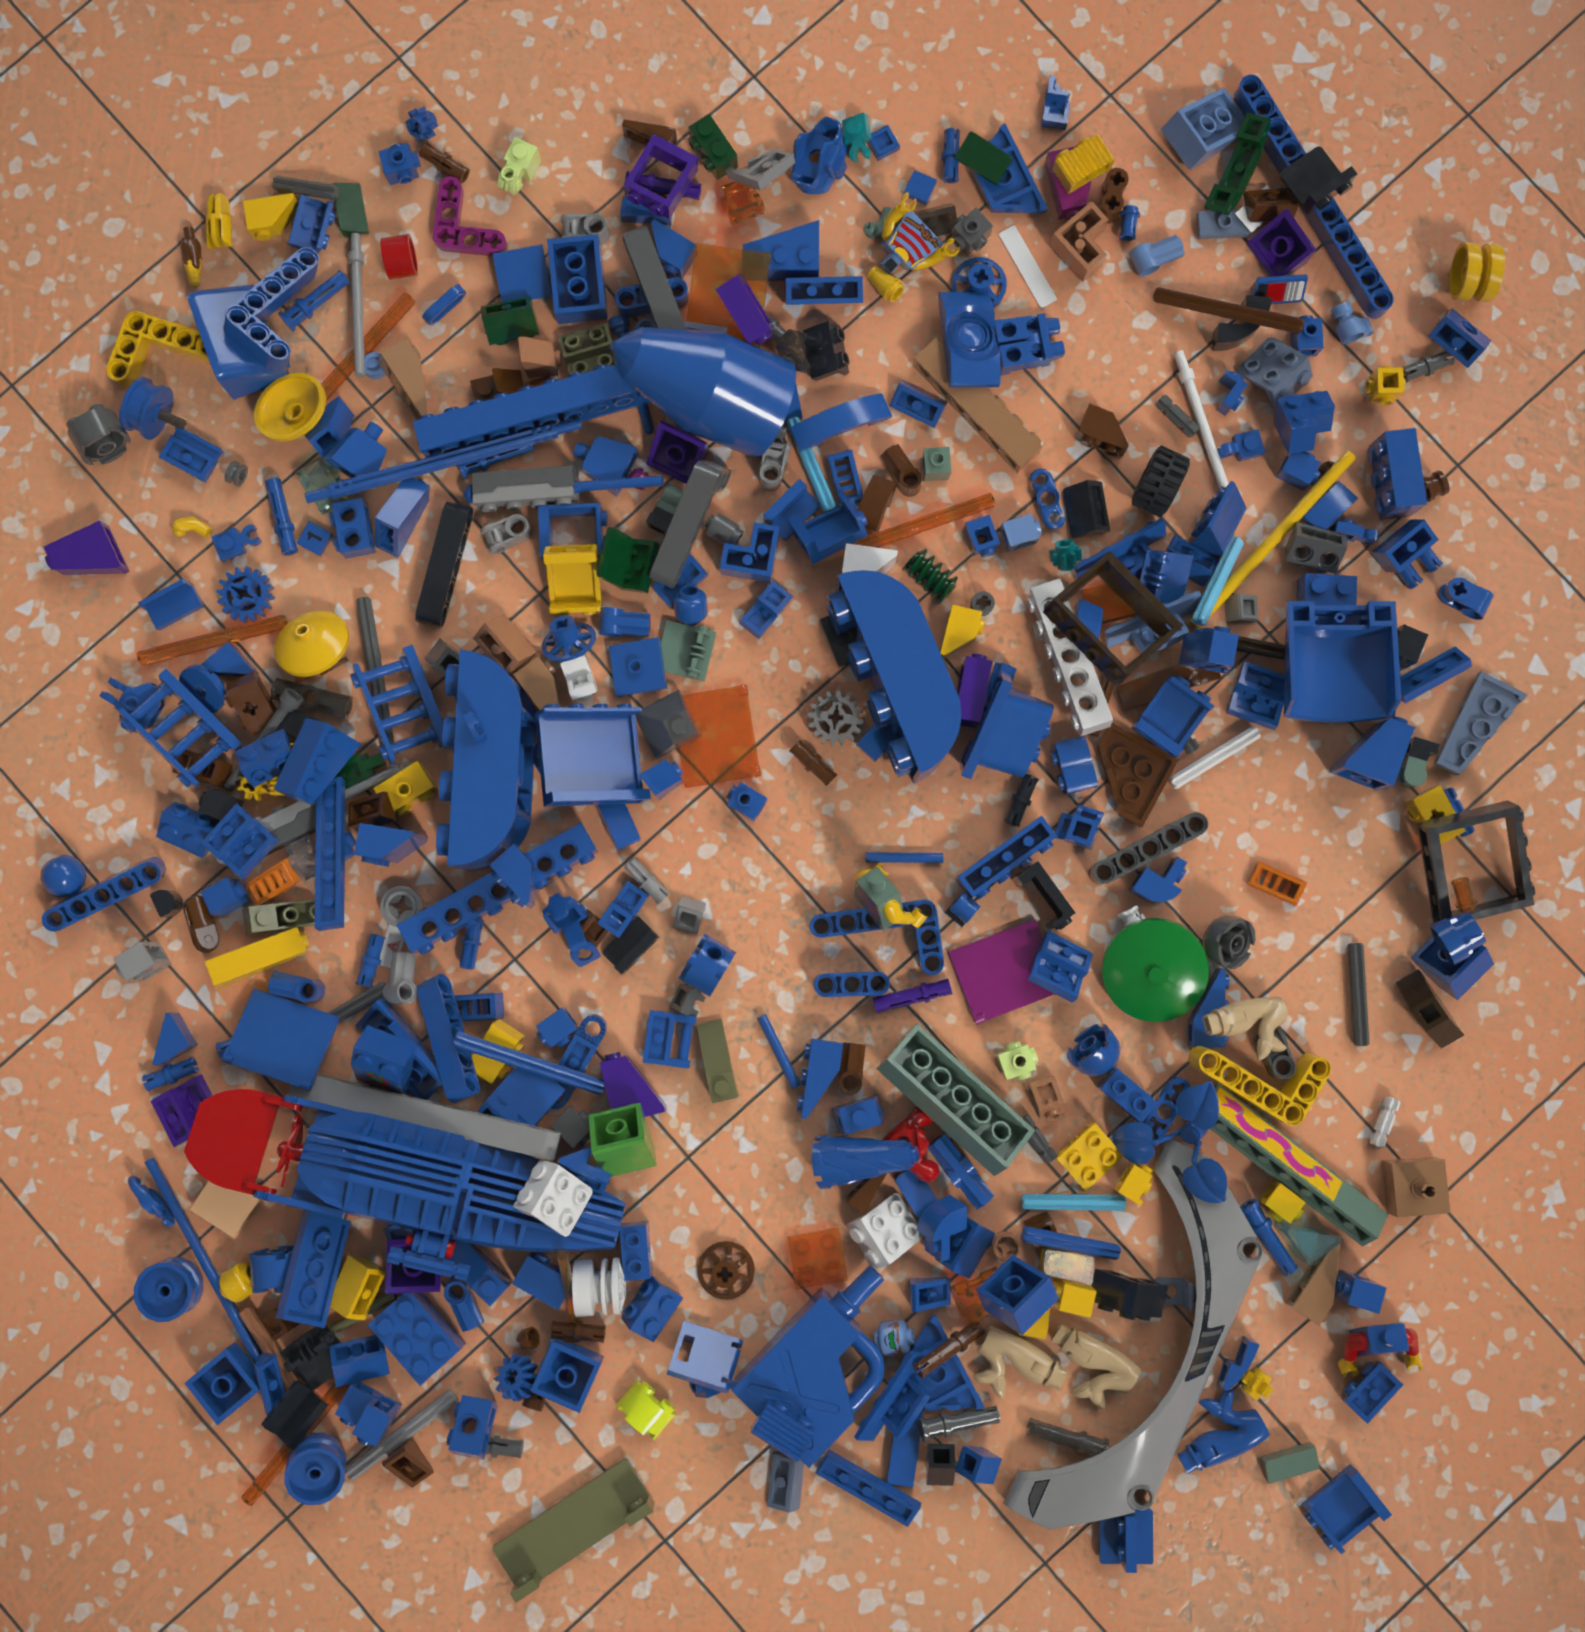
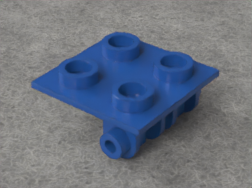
M1146 549L1139 581L1161 603L1175 601L1185 594L1194 555Z

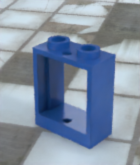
M600 503L538 505L539 554L543 562L545 547L553 546L552 517L595 516V541L598 546V558L600 559L604 538L603 526H607V511H602Z

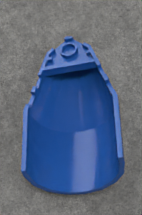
M637 327L610 344V350L613 352L619 367L618 371L621 378L656 405L661 412L676 422L681 429L750 457L756 458L763 455L772 445L789 411L796 382L795 363L722 331Z

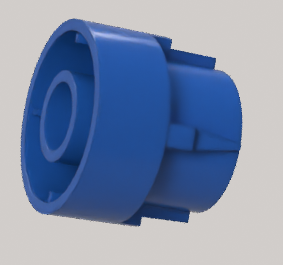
M1469 912L1457 917L1452 916L1449 919L1444 918L1430 926L1438 946L1452 965H1456L1469 958L1473 950L1486 943V938L1481 928Z

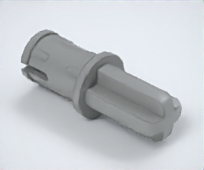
M633 858L625 865L626 871L641 885L639 888H643L657 904L661 903L670 894L654 877L655 874L651 875L637 859Z

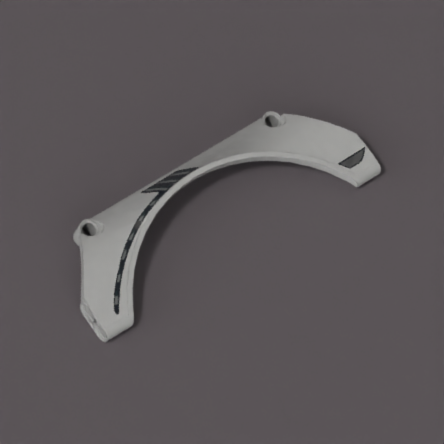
M1172 1139L1165 1141L1153 1171L1160 1178L1172 1197L1183 1220L1192 1249L1196 1272L1197 1298L1190 1344L1181 1369L1168 1393L1147 1419L1124 1439L1101 1453L1079 1462L1055 1468L1017 1470L1003 1504L1012 1511L1048 1529L1100 1521L1134 1513L1136 1509L1146 1510L1151 1507L1263 1255V1246L1256 1239L1255 1232L1228 1185L1226 1201L1223 1203L1202 1201L1188 1191L1183 1181V1171L1187 1167L1193 1166L1191 1160L1194 1150ZM1198 1153L1197 1162L1205 1158H1212ZM1252 1242L1258 1246L1259 1254L1255 1258H1249L1244 1254L1243 1248L1246 1243ZM1138 1489L1146 1490L1150 1497L1149 1501L1140 1502L1137 1500L1135 1491Z

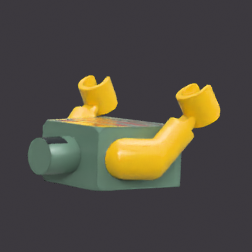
M878 863L872 869L860 870L854 875V897L883 931L894 924H912L919 928L928 918L917 907L912 913L903 910L900 893L886 877L889 873L882 869L883 865L881 863Z

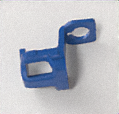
M560 893L549 897L548 905L542 911L543 917L555 934L563 930L571 950V959L576 965L582 967L600 958L601 955L594 943L587 942L580 925V921L587 918L583 904H580L571 896L562 897ZM583 948L592 951L586 958L578 957L579 950Z

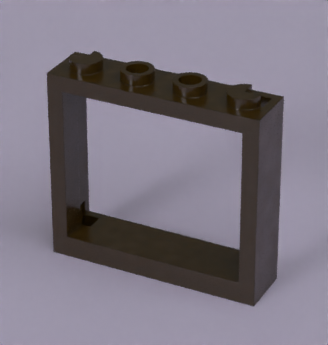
M1111 551L1059 593L1043 611L1048 619L1065 634L1068 640L1115 687L1119 686L1183 626ZM1098 575L1159 636L1154 643L1127 667L1065 605L1070 598Z

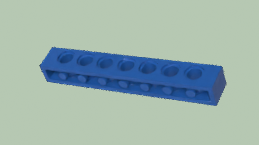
M579 823L525 853L527 858L537 868L536 891L549 885L548 880L556 875L558 878H561L572 872L571 867L578 863L585 865L595 859L594 854L598 853L583 824ZM566 846H573L575 848V854L570 859L563 858L561 854L562 849ZM545 858L551 859V869L546 872L540 871V861ZM489 873L396 926L411 953L424 955L435 948L433 944L440 940L447 942L458 935L456 931L463 927L470 929L481 922L479 918L487 914L490 917L504 910L502 906L510 901L515 904L516 902L509 895L512 890L507 885L506 893L502 897H495L493 889L499 883ZM477 896L483 899L482 907L479 910H472L470 906L471 900ZM453 909H457L460 913L459 920L455 923H449L447 919L448 913ZM429 922H434L437 927L435 934L432 936H427L424 932V928Z

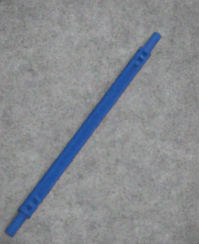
M580 418L557 425L550 423L331 483L329 487L304 493L307 503L330 497L336 499L555 439L560 434L582 429Z

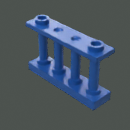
M413 644L403 648V656L399 657L400 660L363 673L358 663L353 664L354 673L350 674L355 689L360 687L382 743L378 746L382 759H388L390 766L396 762L394 754L429 741L437 742L439 748L443 747V720ZM404 670V672L409 671L412 678L409 684L374 696L370 695L366 682ZM412 693L413 695H419L421 704H418V708L380 720L375 706ZM420 717L423 719L428 718L431 726L428 728V731L392 744L389 743L385 733L386 729Z
M165 669L158 675L161 681L159 684L160 688L130 714L125 709L120 708L118 712L122 718L119 721L127 730L132 731L134 729L179 773L176 777L187 788L192 785L197 789L199 782L195 777L223 751L231 750L235 754L236 750L242 748V743L178 679ZM174 694L180 700L179 706L148 733L138 721L167 695L171 696ZM193 713L199 719L197 721L198 725L167 752L156 740L184 715ZM211 731L218 738L216 744L186 770L176 758L205 732L208 734Z

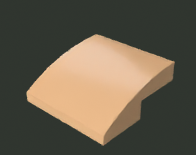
M208 1181L190 1211L235 1239L250 1219V1214L261 1199L254 1198V1195L219 1187Z

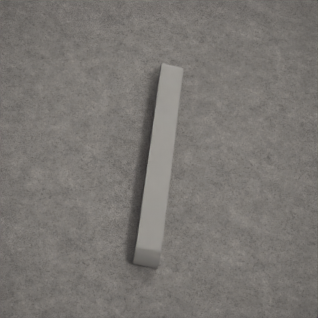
M317 1074L310 1092L290 1085L288 1094L356 1112L372 1113L462 1135L465 1140H473L477 1143L548 1160H555L561 1134L550 1129Z

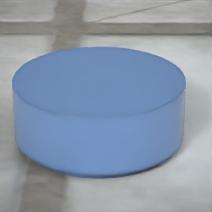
M371 352L364 356L365 374L367 377L375 380L381 379L386 375L378 363L380 353Z

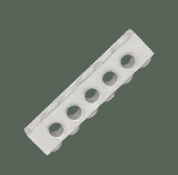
M1059 578L1032 587L1027 598V604L1030 612H1035L1037 621H1035L1038 634L1040 636L1043 635L1046 644H1044L1046 656L1048 659L1052 658L1055 665L1053 668L1055 680L1057 683L1061 682L1064 690L1061 691L1065 706H1070L1072 715H1070L1074 730H1079L1081 736L1111 727L1113 717L1092 662L1067 637L1062 639L1056 638L1053 632L1061 630L1043 613L1049 603L1064 590ZM1068 600L1065 605L1072 611ZM1063 654H1071L1075 660L1066 662L1061 656ZM1078 677L1082 679L1083 685L1075 686L1071 683L1070 679ZM1088 701L1091 703L1092 708L1085 710L1080 707L1079 702Z

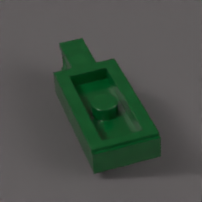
M367 753L357 754L347 761L334 778L342 777L345 780V789L376 775L374 769L387 763L382 759L380 753L372 757H368Z

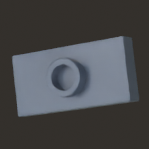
M1232 210L1229 215L1213 211H1198L1197 213L1198 239L1249 237L1250 231L1235 214L1238 210Z

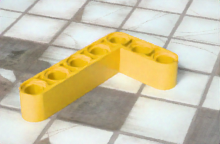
M133 311L124 318L108 361L106 372L116 384L128 389L139 378L151 345L208 364L210 362L199 331L139 311ZM143 323V327L136 330L137 325ZM168 330L165 337L159 338L163 331ZM191 338L190 344L183 346L184 341ZM135 346L134 351L127 354L128 349ZM126 369L125 375L118 378L119 373Z
M1196 1046L1188 1055V1061L1193 1068L1274 1119L1290 1126H1297L1302 1123L1331 1073V1064L1327 1059L1312 1053H1306L1297 1061L1294 1075L1287 1079L1281 1091H1278L1214 1050L1203 1046ZM1207 1054V1062L1202 1065V1058ZM1316 1062V1069L1312 1072V1066ZM1228 1068V1075L1223 1078V1072ZM1249 1081V1087L1244 1091V1085ZM1301 1085H1303L1304 1089L1302 1093L1299 1094V1088L1301 1087ZM1268 1094H1270V1099L1268 1103L1265 1104V1098ZM1290 1107V1114L1286 1117V1110Z

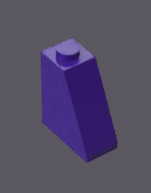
M100 520L44 546L47 554L45 556L47 565L51 570H55L63 575L125 574L130 572L110 527Z
M620 1052L605 1055L606 1060L599 1062L610 1109L640 1102L645 1117L667 1111L664 1101L628 1055L621 1056Z

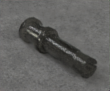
M1033 1418L1029 1419L1027 1425L1029 1429L1026 1430V1435L1072 1448L1077 1455L1087 1454L1094 1456L1109 1447V1438L1104 1437L1100 1439L1090 1436L1084 1430L1076 1433Z

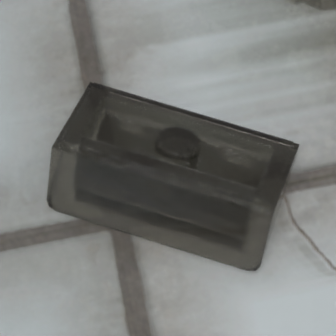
M953 204L914 212L936 236L952 233L953 223L957 219L955 205Z

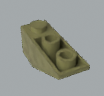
M315 899L249 906L242 909L245 935L290 930L295 927L315 926Z

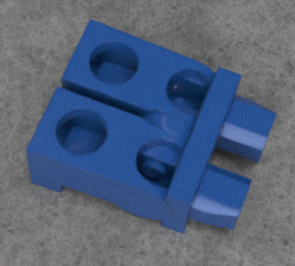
M1045 313L1037 314V316L995 320V338L1000 350L1001 376L1010 374L1011 371L1049 366L1052 360L1062 358L1065 354L1063 341L1050 343L1049 337L1050 335L1060 333L1059 318H1046Z

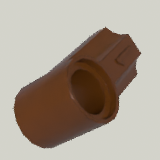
M899 444L886 449L880 455V459L898 483L900 492L907 497L917 495L922 484L921 472L912 465ZM913 478L917 483L913 486H908L904 483V480Z
M843 1042L838 1084L840 1090L845 1094L854 1095L862 1087L866 1048L864 1044ZM848 1075L856 1077L858 1081L857 1087L851 1091L846 1090L843 1086V1079Z

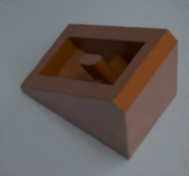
M412 1437L388 1454L382 1461L384 1468L412 1488L434 1473L432 1466Z

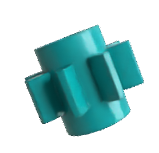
M1060 540L1055 543V549L1049 550L1050 562H1053V566H1057L1060 571L1073 570L1074 566L1077 565L1076 561H1082V550L1079 548V544H1074L1073 540Z

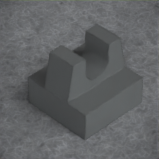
M680 983L670 1003V1007L687 1016H697L699 1011L695 1010L693 1005L696 1000L704 1002L706 997L695 989Z

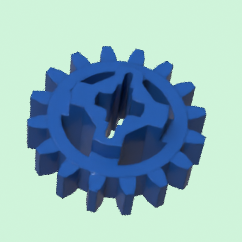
M245 566L244 572L236 567L234 575L227 572L228 580L219 581L224 586L223 589L216 590V593L222 596L217 602L221 606H225L222 609L223 613L230 614V618L235 621L239 618L243 623L247 622L248 617L251 621L257 622L256 615L258 614L265 617L266 615L263 610L265 608L272 609L268 601L275 600V596L269 594L274 589V586L267 584L270 579L266 575L261 576L262 572L258 569L252 572V569L248 566ZM260 587H261V592H262L261 597H260L259 591H258ZM238 591L250 593L249 595L254 598L243 597ZM231 593H232V597H233L232 602H231V599H230V594H231Z

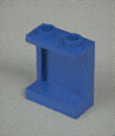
M842 491L837 493L841 502L840 505L804 524L797 514L787 518L794 537L812 564L844 549L846 543L853 544L868 536L864 527L868 523L861 510L858 511L852 497L847 499Z
M1179 675L1167 677L1131 727L1172 758H1176L1181 754L1185 743L1206 714L1214 707L1210 703L1211 698L1202 691L1198 690L1196 693L1188 687L1190 683Z
M1351 1464L1301 1503L1307 1511L1303 1515L1314 1529L1318 1526L1324 1533L1320 1536L1330 1550L1336 1548L1341 1555L1345 1552L1343 1545L1379 1517L1385 1521L1392 1515L1361 1474Z

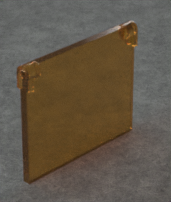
M695 243L687 322L727 327V334L747 342L715 289L734 276L743 275L764 309L771 253ZM756 342L751 343L757 347H760V344L757 345Z
M741 684L728 688L682 695L702 735L679 747L685 788L762 776L747 685Z

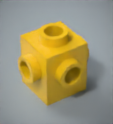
M1381 366L1366 379L1365 392L1369 394V402H1378V405L1382 406L1391 405L1404 393L1406 382L1403 367Z

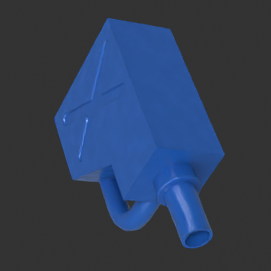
M871 1265L844 1291L838 1290V1293L833 1298L821 1287L733 1379L731 1391L756 1416L759 1415L768 1399L772 1402L777 1399L789 1407L788 1411L791 1414H794L796 1417L801 1414L812 1421L813 1424L811 1426L814 1427V1436L800 1457V1460L808 1468L855 1421L854 1413L872 1396L883 1381L885 1371L883 1355L877 1346L860 1330L859 1323L854 1320L855 1316L861 1313L859 1307L884 1281V1278ZM852 1344L868 1361L869 1371L866 1378L849 1395L840 1356Z

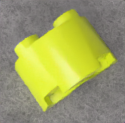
M636 1380L616 1403V1407L627 1415L624 1419L642 1435H645L647 1432L652 1440H655L676 1416L675 1408L666 1399H663L661 1402L653 1396L655 1390L645 1381L641 1383Z

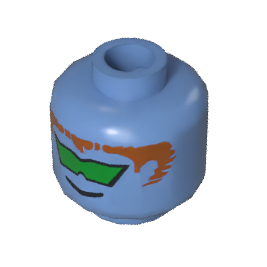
M904 1320L882 1321L878 1329H875L874 1340L875 1345L884 1356L905 1355L909 1352L910 1345L915 1343L913 1328H908Z

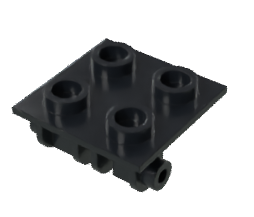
M325 1325V1328L314 1327L280 1351L281 1356L286 1360L283 1366L287 1372H296L309 1388L315 1390L334 1377L329 1347L341 1343V1341L327 1325Z

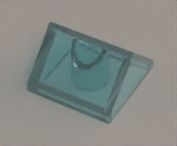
M1274 1222L1275 1229L1295 1257L1308 1265H1312L1341 1244L1342 1238L1327 1230Z

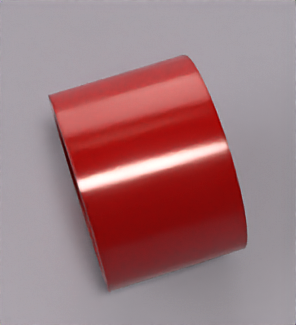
M405 234L381 238V254L388 279L418 276L417 257L411 235Z

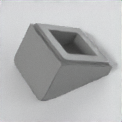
M1244 594L1229 596L1225 601L1226 622L1258 621L1257 596Z
M681 897L673 927L698 934L706 903Z

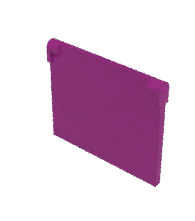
M1036 919L948 952L976 1025L1056 995L1027 980L1032 962L1043 939Z

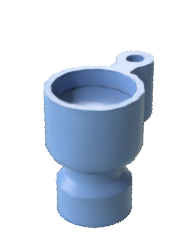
M1350 301L1343 302L1330 310L1333 319L1338 321L1336 332L1342 345L1352 343L1374 333L1367 317L1359 318L1352 315L1353 308Z

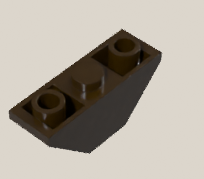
M1419 969L1396 982L1415 1017L1441 1049L1464 1036L1458 1024Z

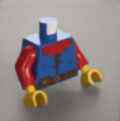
M1404 1323L1365 1326L1349 1330L1350 1335L1346 1339L1343 1359L1338 1362L1343 1378L1349 1372H1351L1353 1377L1358 1375L1354 1361H1356L1357 1357L1406 1353L1403 1357L1408 1372H1410V1367L1418 1366L1419 1371L1423 1369L1419 1355L1418 1335L1415 1330L1405 1328Z

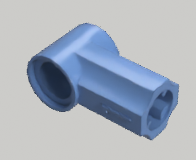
M1177 235L1154 244L1149 242L1141 244L1129 252L1139 277L1152 274L1160 266L1177 260L1185 254L1183 243Z

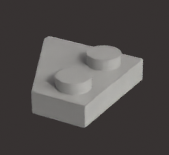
M775 148L761 156L748 159L747 167L735 170L733 166L727 168L726 174L730 180L761 190L766 188L779 175L784 174L796 162L792 153Z

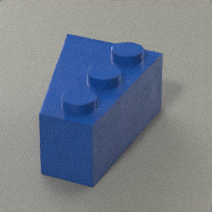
M819 220L743 244L742 269L745 280L784 281V278L819 277Z

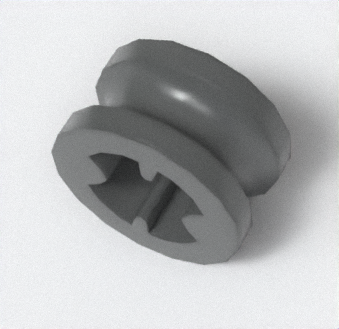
M232 461L226 470L225 481L227 483L233 482L235 486L240 487L247 477L248 467L246 465L239 466L238 462Z
M986 591L976 593L971 601V609L982 611V616L988 615L995 605L993 596ZM981 598H986V603L989 602L990 604L984 610L979 609L980 605L976 606V601H980Z

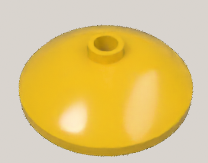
M292 373L278 378L262 392L256 403L254 420L258 430L268 439L278 442L294 440L307 434L315 427L323 415L326 406L325 390L315 377L306 373Z
M316 610L301 614L292 619L279 633L274 646L275 659L285 672L293 676L308 677L320 674L334 666L344 655L349 644L348 627L340 616L330 611Z

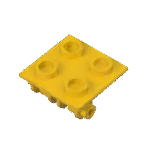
M1092 1122L1090 1125L1086 1124V1128L1079 1133L1080 1136L1075 1135L1076 1139L1073 1142L1069 1140L1070 1145H1066L1061 1151H1058L1056 1160L1085 1191L1092 1187L1123 1157L1113 1142L1095 1122Z

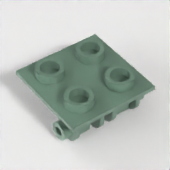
M666 620L661 641L665 672L705 682L716 632L708 630V627L699 625L694 627Z

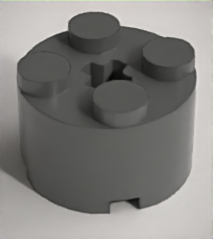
M102 404L93 405L89 411L78 417L71 418L66 423L70 440L82 460L88 465H94L93 462L100 461L103 465L118 459L126 452L125 445L127 442L129 444L131 442L127 431L121 427L116 413L111 409L104 408Z

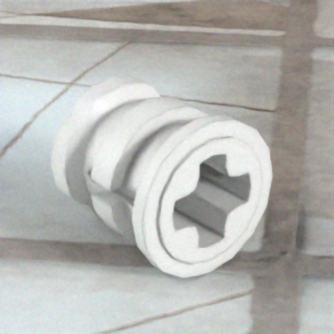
M1137 905L1117 915L1124 923L1122 924L1123 928L1135 921L1145 919L1143 914H1139Z

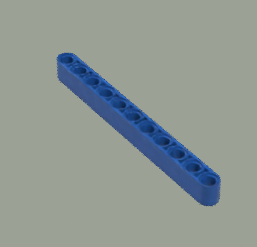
M1252 74L1244 76L1234 94V100L1244 116L1246 113H1251L1271 119L1264 150L1280 174L1282 170L1304 156L1306 152L1261 79ZM1244 89L1251 90L1252 94L1245 92ZM1257 110H1262L1266 115L1259 114ZM1270 131H1275L1278 136L1272 135ZM1283 152H1288L1291 157H1286ZM1332 198V202L1322 210L1316 209L1309 215L1299 205L1364 313L1372 319L1383 316L1393 304V294L1335 199ZM1322 215L1328 216L1330 221L1324 220ZM1335 236L1341 237L1344 243L1338 242ZM1348 257L1353 258L1357 264L1350 263ZM1361 278L1366 279L1370 286L1364 285ZM1374 300L1380 301L1383 307L1377 306Z

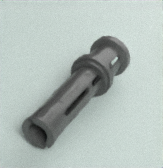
M997 1406L956 1415L940 1413L939 1417L929 1419L918 1418L919 1433L923 1442H928L929 1438L939 1436L948 1438L953 1432L1000 1423V1414Z

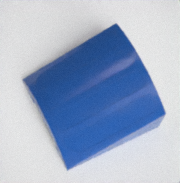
M1287 601L1284 717L1313 722H1361L1391 718L1401 702L1396 601H1368L1367 605H1314V601Z

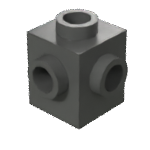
M976 207L967 216L963 214L953 223L954 227L951 237L955 239L954 245L957 248L960 247L959 250H964L969 255L973 250L979 251L985 246L988 241L987 238L991 236L993 225Z

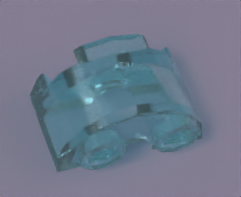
M322 456L296 471L299 476L298 479L307 493L329 487L331 483L342 481L340 476L335 478L332 473L335 467L325 461ZM348 496L336 499L330 497L315 501V504L324 515L332 510V503L346 501L349 498Z

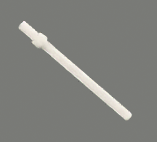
M1180 350L1174 353L1180 371L1178 377L1181 384L1185 386L1220 489L1221 486L1226 487L1229 483L1194 383L1195 375L1193 369L1189 368L1184 350Z

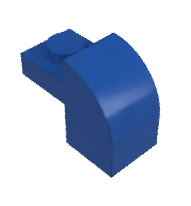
M1180 857L1173 858L1162 877L1147 867L1142 868L1129 891L1147 902L1159 903L1169 901L1178 896L1182 891L1174 883H1179L1187 871L1184 867L1187 862Z
M949 1195L931 1203L924 1210L918 1221L917 1231L925 1236V1251L940 1262L950 1259V1236L967 1229V1206L952 1195Z

